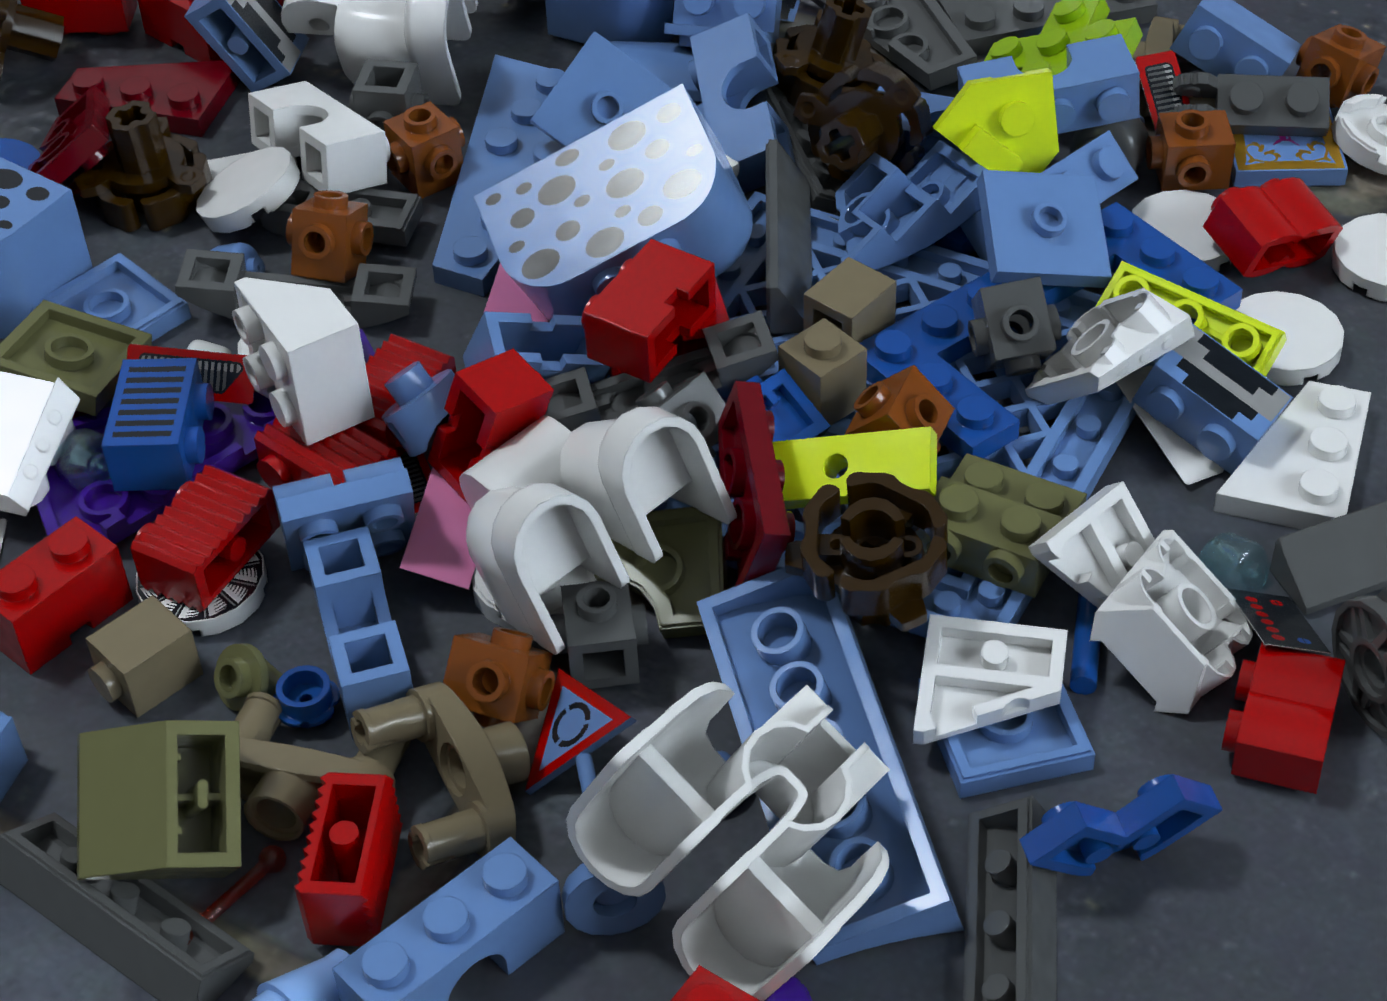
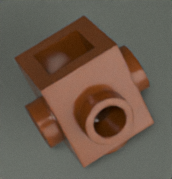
M1338 24L1306 39L1296 58V64L1300 66L1296 76L1330 77V108H1340L1343 101L1356 95L1368 94L1378 78V66L1387 46L1367 37L1364 32L1357 28Z
M429 101L422 105L413 106L404 113L383 121L385 135L389 141L391 151L387 166L391 174L411 193L418 194L423 199L457 183L463 164L462 147L465 146V136L460 124L454 117H447Z
M1189 109L1181 112L1158 113L1155 136H1148L1146 140V163L1149 170L1156 169L1161 191L1228 189L1236 143L1226 111Z
M323 190L315 192L312 198L294 207L286 225V239L288 244L292 245L291 275L346 283L355 277L359 263L366 264V256L370 253L373 244L374 230L372 223L368 222V203L348 201V194L341 191Z
M912 365L882 381L872 384L860 394L854 403V409L857 412L844 435L931 426L937 433L938 454L941 448V444L938 441L955 408L918 368Z
M494 627L492 636L480 632L454 635L443 683L455 692L469 711L473 712V716L480 726L488 727L505 721L519 723L538 719L539 711L545 710L548 706L555 684L554 672L549 671L553 653L531 647L532 635L501 627Z

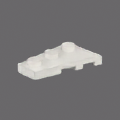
M1308 381L1216 493L1213 511L1296 529H1304L1347 514L1371 392L1350 389L1340 385Z

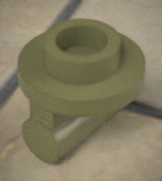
M239 643L226 647L220 654L214 671V683L223 703L234 711H240L246 697L250 693L264 692L272 696L276 694L277 681L283 674L271 665L255 646L248 643Z

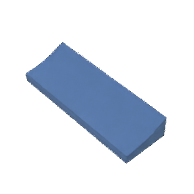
M785 567L696 602L721 681L735 693L728 703L741 743L743 744L755 730L765 724L804 686L808 685L826 705L833 709L825 719L856 750L865 742L870 747L869 749L890 769L831 830L810 848L824 863L838 870L851 867L877 841L888 851L889 868L882 883L864 905L813 958V961L817 966L842 956L888 943L964 931L849 615L843 612L841 607V596L835 591L836 597L832 600H818L804 577L788 574L785 572ZM760 799L770 831L779 818Z

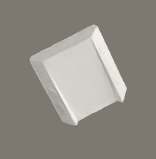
M1145 288L1106 299L1100 305L1084 313L1073 324L1066 335L1068 342L1060 351L1043 363L1042 369L1036 372L1032 383L1025 389L1026 394L1032 399L1051 405L1097 393L1194 338L1195 333L1191 316Z
M0 371V511L26 516L30 507L40 503L50 490L46 474L49 466L62 464L70 460L80 447L72 420L80 398L59 377L54 383Z
M1163 530L1095 612L1090 641H1102L1156 701L1154 712L1188 714L1200 697L1232 677L1236 669L1233 654L1249 644L1253 636V627L1236 604V599L1176 532L1174 530Z

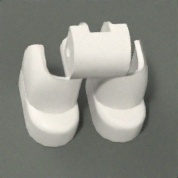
M284 0L281 21L288 33L333 35L342 69L354 85L366 59L418 63L422 94H428L433 104L453 106L460 103L461 90L447 40L463 41L471 37L472 27L468 14L474 13L477 10L478 0Z
M654 406L636 407L621 414L617 419L587 422L572 432L554 418L543 415L463 472L459 477L461 490L471 508L466 528V542L469 555L494 603L510 625L520 632L532 635L534 641L554 655L565 649V645L540 594L578 565L618 588L625 586L630 582V579L612 540L652 563L662 558L663 552L646 515L669 497L693 506L725 524H729L737 518L736 510L706 441L697 427L679 416Z
M712 681L692 689L679 699L650 726L643 729L607 763L571 806L566 818L567 831L577 856L595 877L607 887L623 895L640 897L651 892L728 814L746 798L755 793L779 820L752 849L747 851L677 920L672 930L673 946L680 963L690 976L700 965L758 1000L764 1001L808 964L840 931L841 927L864 905L882 883L889 868L888 851L878 841L851 867L842 870L824 863L810 848L831 830L890 769L869 749L870 747L865 742L856 750L825 719L833 709L826 705L808 685L804 686L765 724L755 730L733 755L725 761L712 746L706 730L710 720L735 693L726 684Z

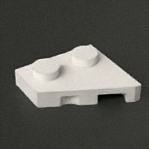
M1124 481L1103 487L1028 548L1037 560L1099 608L1155 539Z
M930 614L913 729V744L925 745L1060 704L1068 630Z

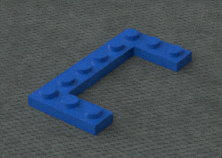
M1118 202L1101 210L1111 273H1115L1121 261H1124L1231 309L1236 310L1240 307L1243 289ZM990 272L860 342L861 345L867 348L866 380L871 384L882 381L915 365L955 408L939 440L962 459L966 453L984 459L1019 437L1020 419L950 365L952 362L972 352L968 334V321L974 320L975 317L971 300L980 288L1004 284L991 283ZM1042 285L1047 305L1057 304L1085 288ZM1191 318L1192 324H1194L1197 319Z

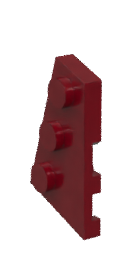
M223 60L77 68L54 99L58 114L61 115L95 84L109 99V112L113 107L128 104L132 100L149 102L152 111L156 112L157 117L168 118L170 132L202 137L241 80Z
M95 84L56 118L39 148L43 153L29 165L28 170L61 184L79 167L88 171L105 156L109 150L105 145L109 141V130L105 120L109 113V99Z
M735 381L718 422L720 476L730 499H734L732 504L737 513V518L728 524V532L724 536L725 560L737 561L738 580L735 586L775 571L787 543L794 542L795 518L791 511H786L782 493L785 482V469L783 462L776 460L772 444L775 429L774 415L771 410L765 409L761 384L745 381Z

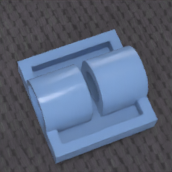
M400 457L342 470L344 483L337 485L333 484L331 475L328 473L272 486L292 571L302 568L309 571L303 541L365 526L369 528L377 557L397 553L406 546L415 522V511L410 478L407 468L404 469Z

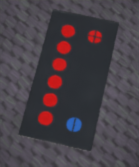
M1227 588L1265 645L1331 654L1290 597Z

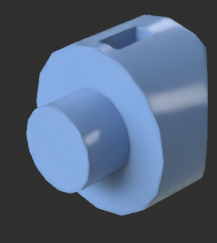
M416 361L399 371L384 384L396 403L383 414L382 419L409 457H415L427 451L428 442L436 426L448 414L444 407L455 375L452 369H446L430 377L420 361Z

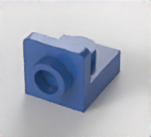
M784 368L765 381L759 375L753 376L746 381L761 384L765 409L771 410L774 415L775 429L772 442L823 437L831 427Z

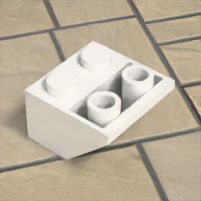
M247 277L234 282L239 308L232 311V316L236 329L243 342L248 345L250 355L243 357L246 374L256 391L259 392L265 389L268 392L274 414L284 428L292 425L304 443L309 446L375 417L359 325L330 288Z

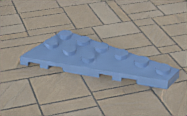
M495 54L432 264L435 283L485 297L491 290L500 261L473 196L564 148L530 123V120L562 77L564 71Z

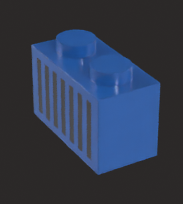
M197 358L127 359L122 361L101 445L114 491L178 490L185 482L192 480L195 464L203 463L205 458L203 423L204 420H212L214 392L211 383H203Z

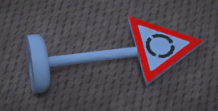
M558 669L525 792L530 795L576 764L583 793L596 778L591 753L637 722V720L561 669ZM584 863L580 864L567 877L561 894L566 920L575 929L591 935H614L632 931L648 923L661 911L666 900L663 880L651 892L640 897L623 895L602 883L587 869Z

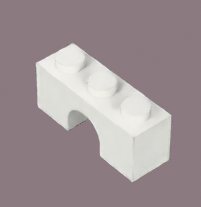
M307 81L248 93L252 144L259 149L284 147L293 157L301 156L302 179L317 190L350 193L387 184V162L390 159L391 151L384 130Z

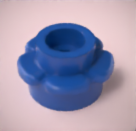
M303 665L294 667L286 671L276 684V694L273 697L278 699L282 707V712L278 718L283 724L293 728H311L321 725L334 714L333 706L337 705L340 701L339 688L333 681H330L329 676L324 670L316 666Z

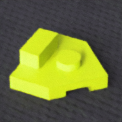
M1044 68L1025 71L1023 74L968 80L932 127L966 155L988 170L1041 173L1059 152L1052 71Z

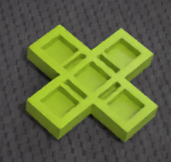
M1061 0L1055 3L1039 35L1022 38L1009 36L994 42L984 61L1012 56L1016 67L1023 73L1025 71L1048 68L1052 71L1053 76L1067 69V44L1121 34L1133 57L1143 33L1136 17L1116 21L1107 19L1110 9L1106 0Z

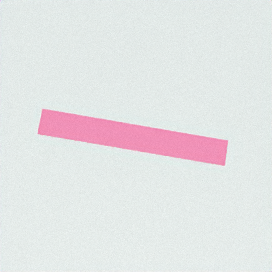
M500 263L484 311L531 314L532 321L548 322L549 320L507 274ZM432 468L400 569L469 590L476 567L469 555L466 542L467 521L471 508L434 468Z

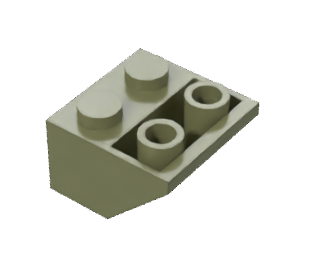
M164 720L83 732L77 735V880L224 878L241 867L239 721Z

